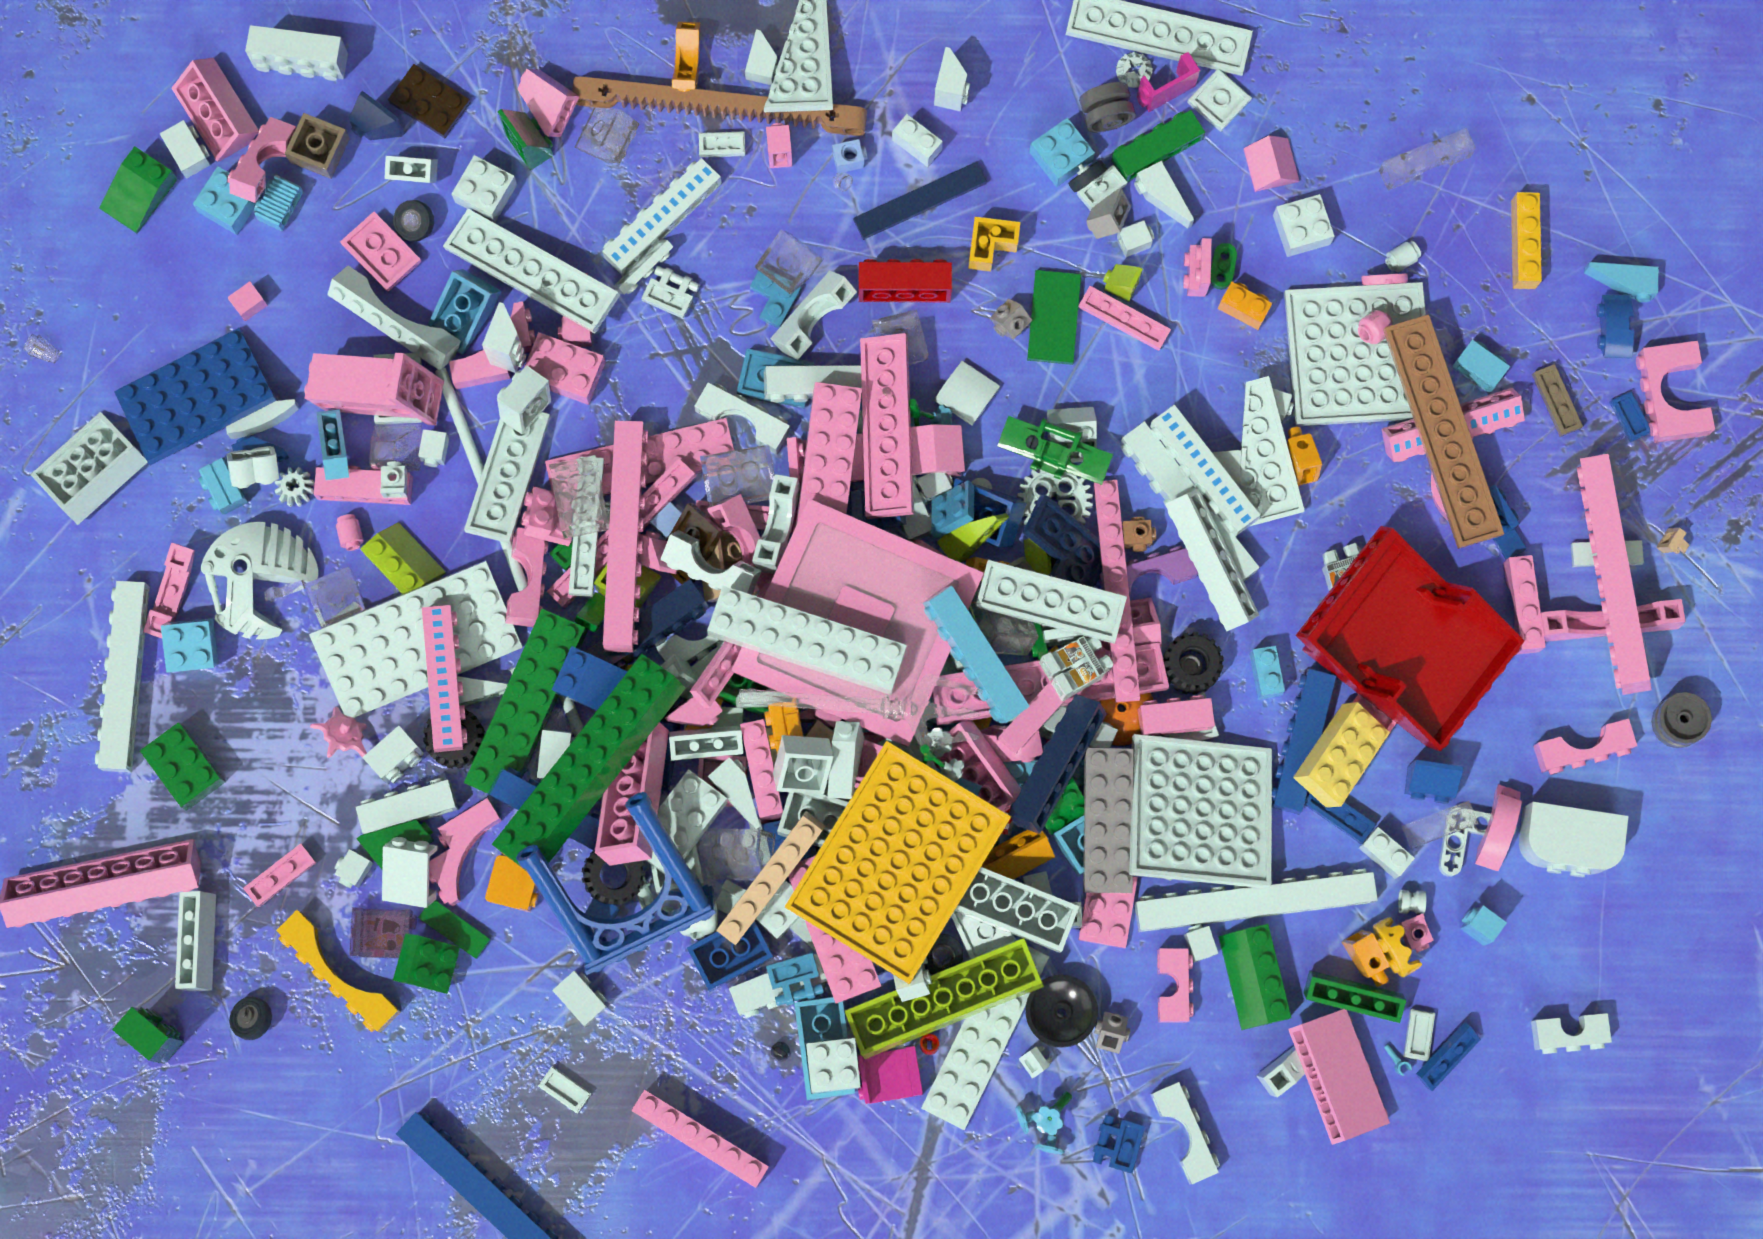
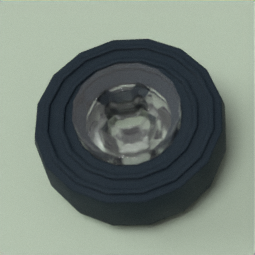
M940 934L927 955L928 963L924 964L925 969L934 975L961 964L963 961V950L960 943L948 934Z

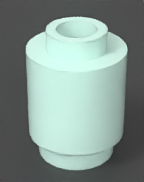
M1414 241L1404 242L1386 254L1387 259H1385V262L1391 271L1395 270L1399 273L1417 262L1418 258L1421 257V251Z

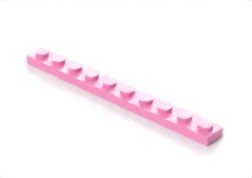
M1117 480L1103 481L1102 485L1094 482L1104 591L1127 596L1115 644L1110 643L1116 702L1139 701L1140 692Z

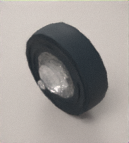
M407 200L395 210L393 226L401 238L408 241H421L432 232L434 215L426 203L418 200Z

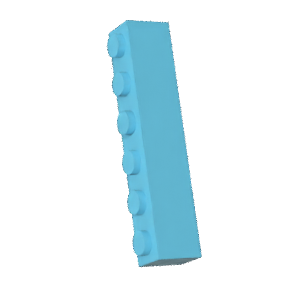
M953 586L945 587L923 602L926 616L931 621L934 620L938 627L937 632L939 636L950 645L952 656L956 661H960L965 668L963 669L964 675L969 681L974 682L977 687V695L982 701H986L990 707L989 713L995 721L1007 723L1030 707Z

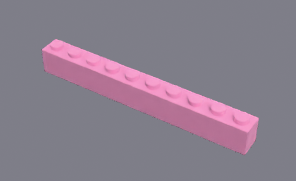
M615 421L603 634L605 652H633L634 645H638V630H634L635 622H639L640 615L639 608H636V599H640L641 586L637 585V577L642 575V563L638 562V554L643 553V540H639V532H644V518H640V510H645V496H641V490L646 488V474H642L643 466H647V452H643L644 444H648V430H644L643 421Z

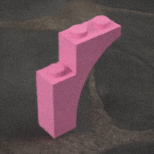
M523 301L513 304L510 318L524 348V353L531 352L532 344H534L536 339L534 330H529L528 322H532L530 308L525 309ZM484 349L469 357L449 361L452 381L456 389L511 379L508 370L489 363Z
M488 798L438 828L441 833L438 836L444 848L449 846L450 849L429 861V880L432 884L437 882L441 889L438 891V894L444 904L449 902L451 906H455L461 902L459 893L460 873L469 850L486 831L502 821Z

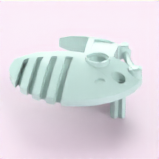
M265 522L241 524L223 533L210 546L201 565V571L205 574L209 592L216 610L215 621L235 635L239 631L243 632L242 637L244 638L259 635L256 639L278 637L283 629L253 609V580L317 586L319 572L311 550L308 547V553L303 547V540L298 535H296L295 539L291 536L289 529L284 527L283 532L278 529L277 524L271 523V527H267ZM237 560L245 561L247 564L246 571L243 573L236 572L233 568L234 562ZM214 575L227 578L226 608L224 611H222Z

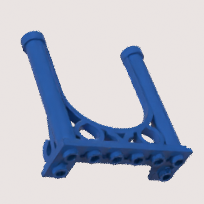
M646 792L633 795L627 800L625 806L660 861L665 872V880L658 896L641 911L617 919H601L590 916L579 910L572 902L537 845L524 848L516 857L520 866L525 868L584 960L586 975L599 972L611 963L620 962L628 955L636 951H643L649 945L657 941H664L670 935L678 931H685L691 925L701 920H708L716 914L712 885L708 886L706 884L702 886L697 874L690 870L651 806L652 801ZM671 878H673L681 892L670 891ZM665 900H677L681 903L678 909L670 912L664 911L661 908ZM657 911L661 919L649 924L655 918V912ZM625 927H626L627 931H628V930H636V931H634V932H632V933H630V934H628V935H626V936H625V934H624V928H625ZM605 929L615 930L619 933L617 938L608 942L606 937L602 938L600 934Z

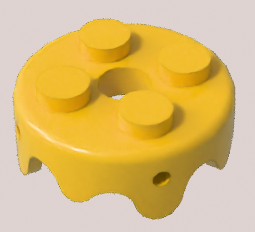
M1388 917L1373 925V934L1392 971L1401 977H1406L1419 969L1422 963L1420 960L1408 962L1412 951L1410 948L1404 947L1400 942V939L1405 934V930L1400 925L1390 927L1394 921L1391 917Z

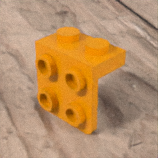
M497 856L485 895L486 901L531 913L532 907H536L539 894L536 893L537 886L524 869L506 856Z

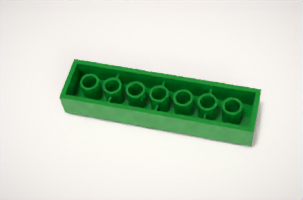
M541 609L465 778V784L488 794L501 768L507 771L509 767L522 773L520 778H523L541 738L542 730L545 728L559 697V694L552 690L553 685L571 646L580 650L588 632L587 628Z

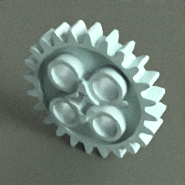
M1040 469L1039 473L1034 470L1031 471L1032 479L1025 476L1024 481L1027 485L1020 484L1019 487L1024 493H1018L1017 495L1018 499L1027 503L1022 516H1027L1024 521L1025 525L1035 507L1034 502L1038 501L1039 496H1041L1035 490L1039 486L1047 489L1048 493L1046 495L1049 498L1056 497L1061 508L1065 506L1072 507L1074 514L1071 516L1082 525H1085L1086 521L1083 517L1090 516V512L1085 509H1090L1093 506L1087 500L1092 499L1093 494L1086 493L1090 489V485H1082L1085 481L1084 478L1078 479L1076 475L1065 472L1063 478L1059 480L1054 478V474ZM1068 484L1071 491L1063 493L1059 490L1058 486ZM1070 497H1075V500H1074V501H1072V500H1064V499H1068V498H1070Z

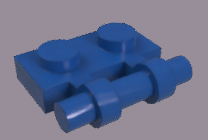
M1105 1115L1103 1124H1100L1098 1130L1101 1131L1098 1143L1093 1148L1094 1157L1092 1162L1102 1165L1103 1157L1108 1156L1111 1157L1108 1167L1133 1174L1146 1126L1121 1120L1118 1129L1112 1127L1114 1117ZM1110 1134L1117 1136L1113 1150L1106 1148Z

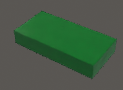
M595 592L593 597L589 599L576 615L574 622L596 632L604 622L605 597Z

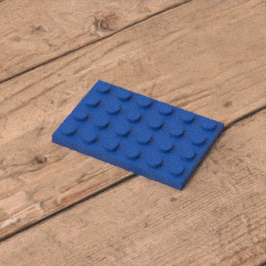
M240 328L114 391L150 466L276 401Z

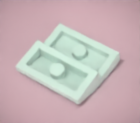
M961 361L934 401L951 409L952 413L973 426L984 412L987 404L998 392L1000 386Z

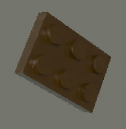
M415 64L411 66L388 98V102L444 139L471 103L470 99Z
M687 503L670 534L679 530L698 539L700 552L707 562L724 530L694 503ZM677 570L676 574L669 573L680 584H684L689 579L693 584L695 582V579L690 578L687 575L688 573L683 570Z

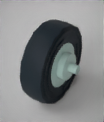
M1098 160L1090 167L1088 165L1084 167L1080 164L1078 166L1080 169L1077 172L1078 175L1068 184L1074 193L1085 186L1087 188L1090 186L1096 188L1095 182L1107 170V167L1101 160Z

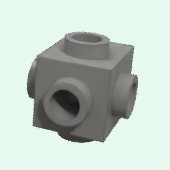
M1007 299L990 317L995 325L993 327L1000 336H1007L1013 340L1032 321L1023 306L1011 299Z
M1105 1011L1102 1021L1097 1020L1094 1034H1098L1096 1048L1119 1054L1123 1042L1128 1041L1130 1028H1127L1128 1017Z

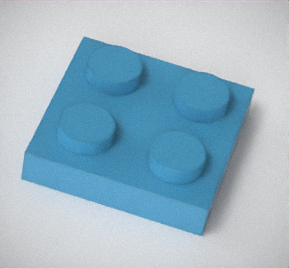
M969 480L932 500L931 535L936 539L974 520V485Z

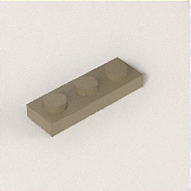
M1555 364L1534 372L1532 377L1559 436L1562 437L1580 430L1583 425Z

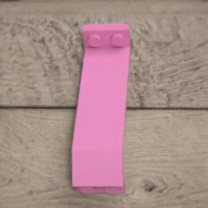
M933 424L911 427L912 475L947 473L952 477L961 476V472H965L961 425ZM863 433L856 434L850 483L864 481ZM797 437L787 438L789 476L798 478L801 486L807 440L802 441Z

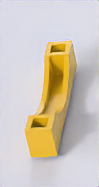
M296 910L276 930L281 935L278 939L287 948L292 946L297 951L295 956L304 965L308 962L314 968L312 973L321 982L325 979L331 985L328 989L338 999L342 996L348 1002L345 1005L348 1010L354 1015L359 1013L365 1019L362 1023L371 1032L376 1030L381 1033L401 1013L385 995L358 990L336 975L322 953L318 928L301 911Z

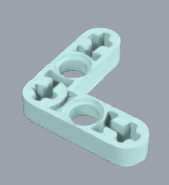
M1455 808L1448 813L1439 859V870L1443 875L1452 877L1461 871L1467 833L1484 836L1486 829L1479 830L1475 826V821L1478 817H1482L1489 823L1491 814L1464 808ZM1457 813L1460 814V818L1464 819V822L1458 825V830H1463L1462 833L1449 831L1450 828L1454 829L1456 826V821L1452 817L1456 816ZM1450 836H1457L1460 839L1459 848L1453 849L1448 845ZM1446 851L1449 853H1459V856H1453L1452 864L1456 865V868L1452 869L1451 872L1448 871L1447 866H1444V863L1449 862L1451 854L1446 855Z

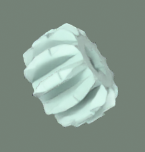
M288 467V474L285 475L283 472H280L279 475L282 480H275V484L279 486L275 489V493L280 495L279 500L282 503L287 501L289 507H292L294 502H296L298 507H301V500L304 499L306 502H309L310 499L307 494H314V490L310 487L315 482L313 479H309L310 474L308 472L303 473L301 468L298 467L294 473L293 469ZM297 483L299 488H294L292 491L290 487L295 486Z

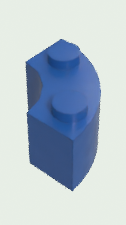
M1602 295L1601 304H1597L1596 309L1601 325V335L1597 339L1598 349H1601L1604 358H1632L1634 330H1630L1629 317H1633L1634 314L1630 295Z

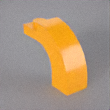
M678 21L672 88L687 92L691 89H697L700 22Z

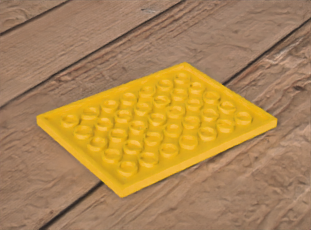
M886 741L853 794L852 799H850L786 903L785 908L910 984L1011 816Z

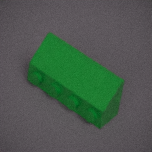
M1260 925L1218 936L1241 1030L1291 1019L1269 925Z

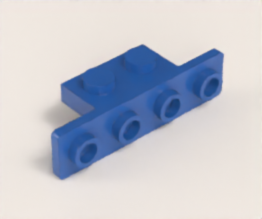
M1496 485L1488 488L1504 531L1503 536L1493 538V540L1507 560L1509 557H1515L1525 551L1526 546L1515 530L1520 524L1518 522V514L1513 508L1510 509L1506 503L1507 498L1502 489H1498Z

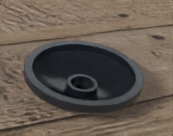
M1054 975L1042 980L1044 987L1030 992L1027 998L1025 1014L1030 1030L1040 1041L1049 1046L1066 1048L1081 1043L1091 1034L1097 1022L1098 1006L1093 992L1083 981L1069 975ZM1060 1009L1065 1010L1066 1016L1059 1017L1057 1011Z

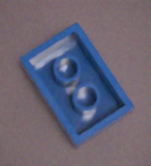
M755 921L736 945L719 932H716L687 947L709 992L774 959Z

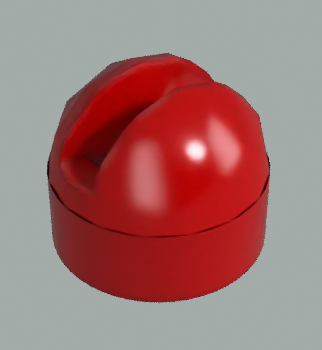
M933 1034L924 1035L920 1041L922 1052L926 1055L935 1054L939 1049L938 1037ZM927 1041H932L931 1050L927 1049Z

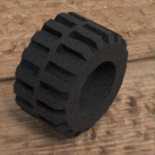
M1187 632L1181 637H1176L1170 643L1164 653L1163 661L1169 685L1172 683L1175 690L1178 691L1180 689L1184 694L1192 692V695L1201 691H1207L1218 680L1224 665H1222L1224 657L1220 654L1222 651L1220 646L1217 647L1215 645L1216 641L1213 638L1209 640L1207 638L1208 635L1204 633L1201 636L1198 635V632H1193L1192 634ZM1194 651L1202 655L1206 662V669L1201 675H1189L1182 670L1179 659L1184 652Z
M465 709V719L461 720V725L468 732L467 743L463 745V750L434 752L431 719H428L426 722L428 724L427 728L423 730L425 734L423 742L431 757L447 768L453 769V767H457L459 769L463 768V765H471V761L474 760L483 741L485 732L478 718L472 712Z
M595 850L585 859V865L581 871L583 873L582 883H585V890L591 894L593 899L604 904H623L626 901L632 900V897L640 892L639 889L644 884L643 876H645V871H643L642 867L644 866L643 861L623 863L626 869V879L620 887L611 889L606 887L600 878V870L605 861L595 853Z

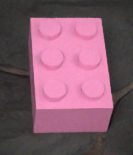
M538 332L525 366H529L549 380L551 392L589 405L606 362L603 355Z

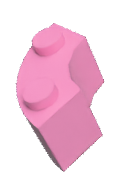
M993 725L980 730L1002 762L1020 760L1022 762H1031L1035 760L1036 756L1043 753L1039 730L1017 754L1013 753L998 739L1008 726Z

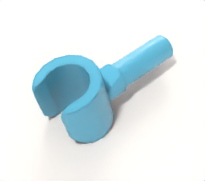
M1389 1044L1384 1047L1395 1063L1394 1069L1397 1074L1404 1076L1400 1070L1403 1064L1406 1065L1408 1070L1412 1071L1411 1064L1402 1061Z

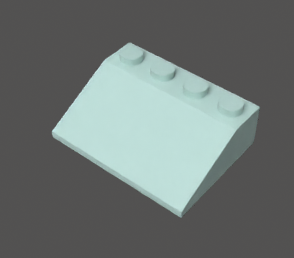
M99 412L30 475L58 506L79 525L147 463V460Z

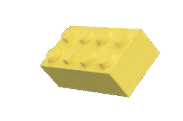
M1358 702L1342 704L1293 778L1325 807H1340L1390 732Z

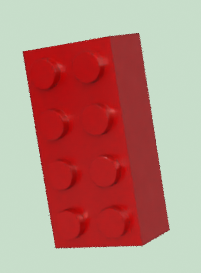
M866 259L863 262H859V302H951L952 262H947L943 259H936L933 262H924L921 259H913L910 262H900L898 259L877 262L875 259Z

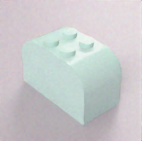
M1532 802L1523 807L1519 848L1523 857L1530 864L1547 868L1549 873L1561 874V871H1568L1574 877L1598 874L1614 867L1621 861L1625 851L1628 816Z

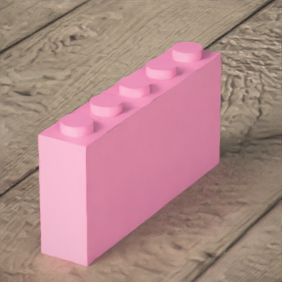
M1342 1009L1288 1029L1332 1145L1390 1123L1387 1110L1383 1106L1378 1087L1373 1080L1370 1066L1365 1059L1360 1040L1357 1038L1352 1025V1019L1347 1010Z

